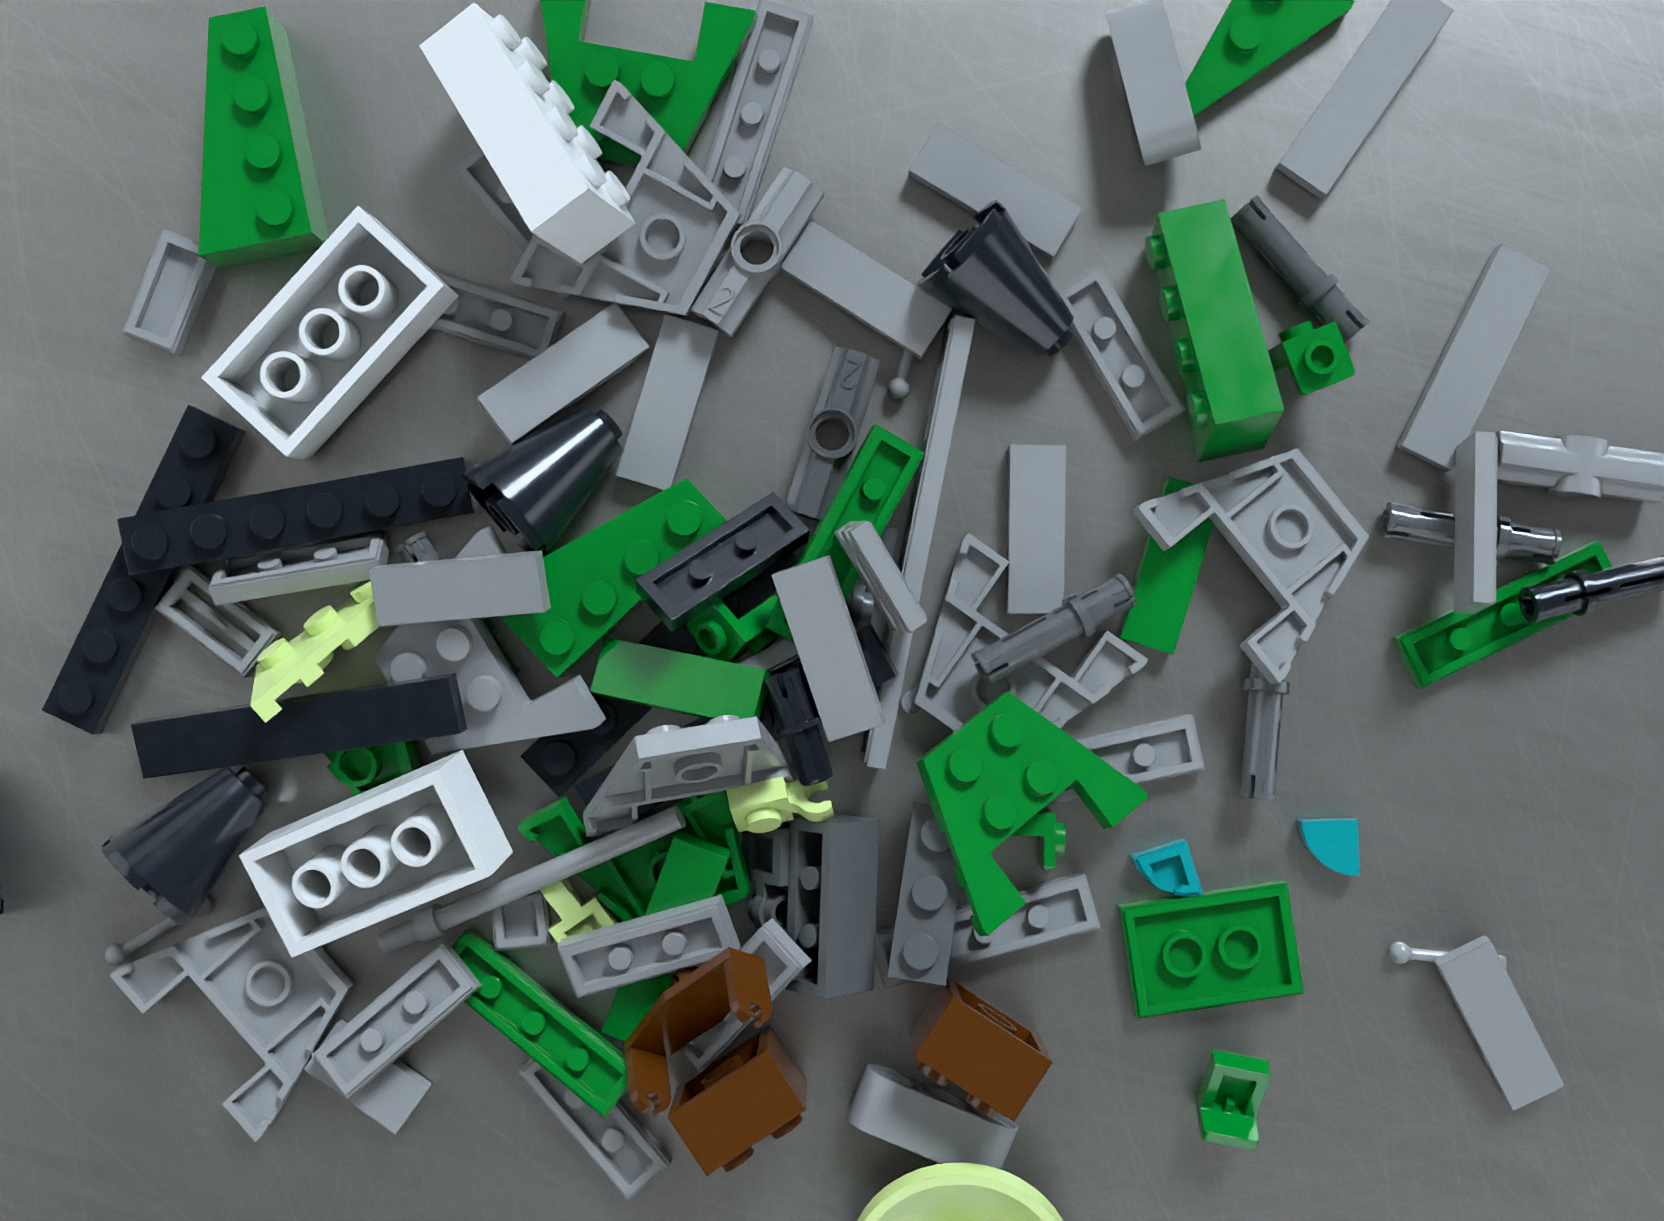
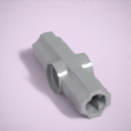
M783 166L747 223L735 232L730 249L691 307V312L714 329L732 338L769 280L773 279L780 272V265L824 198V192L805 176ZM753 241H764L773 248V254L766 263L752 265L742 258L744 248Z
M1507 431L1494 432L1498 437L1497 482L1499 483L1506 482L1520 486L1547 488L1548 494L1570 498L1599 499L1601 496L1648 503L1663 502L1664 454L1608 446L1609 441L1590 436L1558 435L1554 438Z

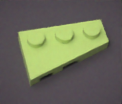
M370 580L358 582L350 591L352 597L336 609L328 605L314 613L303 626L305 631L291 641L287 642L284 638H281L269 645L258 656L257 661L259 663L256 666L250 706L265 723L282 710L277 703V698L294 683H303L306 687H309L324 674L323 669L333 659V650L339 645L344 650L354 648L378 628Z

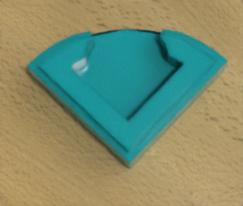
M1297 819V827L1302 842L1320 863L1338 873L1360 876L1358 819Z
M1181 838L1130 854L1131 860L1138 872L1156 888L1184 897L1203 894L1185 839Z

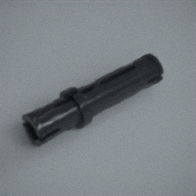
M1664 556L1628 563L1593 573H1588L1585 570L1567 573L1564 579L1560 581L1521 588L1518 595L1520 611L1526 621L1536 623L1542 619L1571 612L1577 616L1591 614L1600 605L1663 591Z

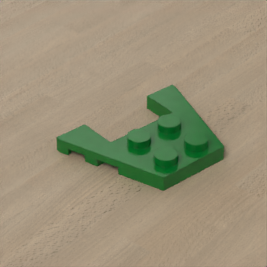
M540 0L551 79L564 90L574 105L575 110L569 114L570 118L577 128L582 125L599 145L602 155L596 159L598 162L637 168L642 156L590 127L613 80L621 83L687 155L710 112L708 108L723 80L726 81L736 63L735 58L747 36L750 37L758 18L755 10L705 2L695 60L689 61L584 42L591 0Z
M1009 691L998 695L916 762L940 833L945 832L956 863L953 870L959 887L965 889L973 912L970 918L979 936H989L1026 903L993 859L991 852L1067 787L1072 786L1103 829L1116 826L1149 797L1144 789Z
M720 791L691 796L674 805L681 809L686 821V826L679 829V831L731 850L714 896L722 894L726 907L747 897L751 886L739 833L730 812L727 792ZM566 797L523 818L517 826L520 833L531 843L536 839L556 857L593 842L591 837H586L585 827ZM677 831L579 872L577 875L597 891L598 895L596 898L623 921L645 916Z

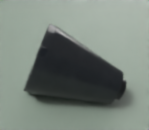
M998 200L991 201L973 216L980 225L977 228L971 225L963 232L959 229L930 261L921 274L924 278L919 280L917 285L926 294L963 316L976 319L975 323L1035 358L1045 352L1051 357L1059 352L1071 339L1073 331L1069 326L1074 316L1006 208Z
M583 408L471 466L461 476L469 482L466 485L469 492L503 532L508 530L515 536L520 533L524 537L516 544L523 552L542 550L543 557H545L621 453L622 448L618 439L623 434L616 422L605 411L600 409L594 414L591 410Z
M243 766L237 773L229 767H225L110 836L102 845V852L114 868L137 891L142 888L156 900L153 903L156 908L175 922L184 926L196 915L267 809L268 805L261 797L268 789L246 767Z

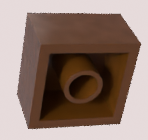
M947 976L946 986L938 985L909 1030L914 1057L920 1061L917 1065L918 1070L941 1086L946 1087L948 1082L952 1081L969 1092L966 1100L981 1113L995 1119L998 1113H1001L1015 1122L1053 1063L1037 1033L949 976Z
M768 1025L714 1061L702 1073L698 1072L677 1086L668 1119L706 1176H709L720 1167H723L725 1172H729L739 1167L754 1153L753 1145L770 1134L774 1139L781 1138L803 1120L801 1113L806 1110L807 1079L771 1025Z

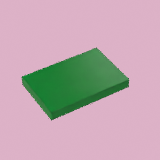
M1284 880L1204 891L1203 894L1184 897L1177 895L1118 904L1133 1011L1137 1019L1304 994L1288 882Z

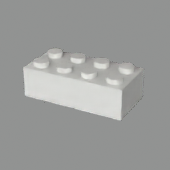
M472 3L419 45L532 233L582 264L635 224V221L624 205L630 200L625 187L610 170L604 173L596 160L602 155L599 145L582 125L578 128L575 126L569 116L575 110L571 100L555 81L549 83L541 71L547 66L545 58L528 37H524L521 40L511 24L501 14L493 19L476 3Z
M357 206L201 378L286 457L308 461L459 295L383 224Z
M463 750L272 831L241 853L239 857L289 954L293 958L487 878L513 853V850Z

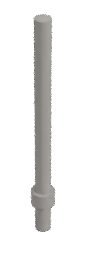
M674 806L443 907L435 903L415 912L412 920L380 933L377 937L378 946L384 954L388 955L418 941L426 944L449 935L453 926L686 826L684 815L678 806Z

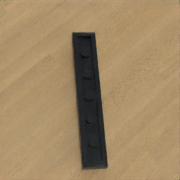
M456 673L277 699V703L282 710L266 723L252 709L250 704L143 719L131 724L143 779L456 735L467 730Z

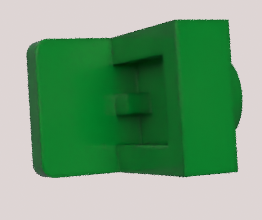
M1311 321L1296 325L1280 332L1278 336L1281 343L1268 350L1274 373L1288 367L1297 391L1302 396L1348 379L1355 374V369L1336 321L1317 329L1313 328Z
M773 595L739 620L720 600L692 618L687 623V628L695 637L700 648L708 653L712 659L733 662L747 651L753 656L767 649L779 638V635L763 627L778 597Z
M1049 807L1041 809L1011 835L1037 836V862L1043 870H1055L1056 856H1064L1066 836L1064 822L1056 821V813Z
M1212 1050L1195 1100L1200 1137L1203 1140L1223 1146L1256 1149L1260 1139L1256 1116L1271 1078L1268 1060Z

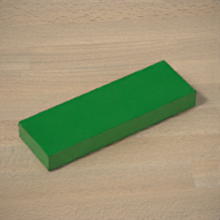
M1167 477L1165 478L1160 497L1178 492L1194 484ZM1208 517L1164 552L1148 534L1132 586L1135 593L1132 596L1137 599V605L1124 612L1117 638L1174 655L1214 525Z
M604 637L590 692L602 697L709 720L723 715H736L741 719L757 716L760 719L768 687L765 684L764 678L769 677L771 673L765 669Z

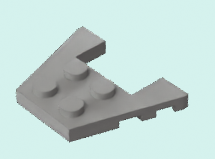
M613 80L590 127L642 156L626 187L630 200L624 204L635 224L582 264L533 234L510 280L521 286L688 316L691 307L700 295L742 215L621 83Z
M1298 448L1242 467L1212 480L1188 486L1178 492L1158 499H1151L1132 511L1163 552L1172 547L1208 517L1281 606V610L1239 645L1271 685L1280 683L1286 678L1292 668L1290 665L1301 645L1308 641L1317 626L1315 622L1329 598L1336 594L1369 538L1366 531Z
M490 525L477 532L456 558L508 554L494 528ZM482 618L399 625L373 656L389 683L456 673L467 730L461 734L423 739L432 754L589 730L599 726L606 720L581 675L534 700H530Z
M966 533L958 549L913 702L955 731L998 695L1009 691L1058 728H1062L1067 721L1083 709L1097 702L1108 694L1110 689L1129 675L1135 674L1143 668L1149 659L1109 631L1103 630L1071 677L1044 658L1039 657L988 686L978 674L974 666L976 663L972 660L971 653L1002 639L1008 633L978 613L977 608L1009 564V561L971 534Z
M723 715L711 719L706 725L682 729L676 725L658 726L649 730L645 735L635 736L584 810L583 819L586 837L614 833L637 823V806L726 791L729 788L782 776L785 783L799 779L793 763L757 716L741 719L736 715Z
M265 906L126 964L109 975L142 1014L152 1009L189 976L265 1062V1066L222 1103L255 1142L271 1127L311 1059V1054L315 1052L354 985L321 946L292 958Z

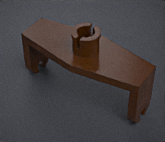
M728 947L702 966L679 970L677 975H672V987L662 993L624 1042L629 1096L634 1106L641 1113H644L651 1107L648 1099L654 1105L653 1116L660 1115L669 1107L671 1091L667 1058L720 1023L731 1010L743 1024H746L754 1015V1026L756 1028L761 1027L771 1018L773 1008L764 958Z

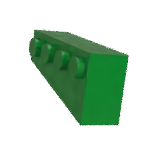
M266 6L210 17L208 23L198 256L220 269L317 250L329 236L286 28Z
M1222 199L1157 213L1152 235L1147 236L1145 239L1146 255L1151 270L1158 271L1161 285L1159 290L1161 312L1164 320L1169 323L1175 364L1180 375L1198 462L1263 449L1285 409L1226 201Z
M685 478L543 557L551 605L550 609L541 613L499 617L556 678L567 676L604 641V637H609L645 603L636 593L637 578L724 524L727 520Z

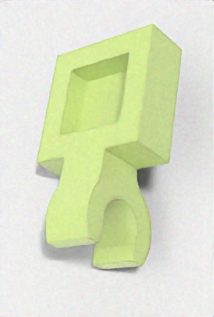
M782 776L726 789L730 812L738 832L748 830L752 833H765L775 830L781 826L782 822L794 820L793 813H799L812 822H823L834 816L831 800L821 803H812L808 800L813 792L828 789L827 780L816 785L803 786L799 780L785 783Z
M569 877L540 889L546 900L561 918L552 924L548 930L558 945L563 938L618 923L609 909L596 898L598 894H595L583 903Z

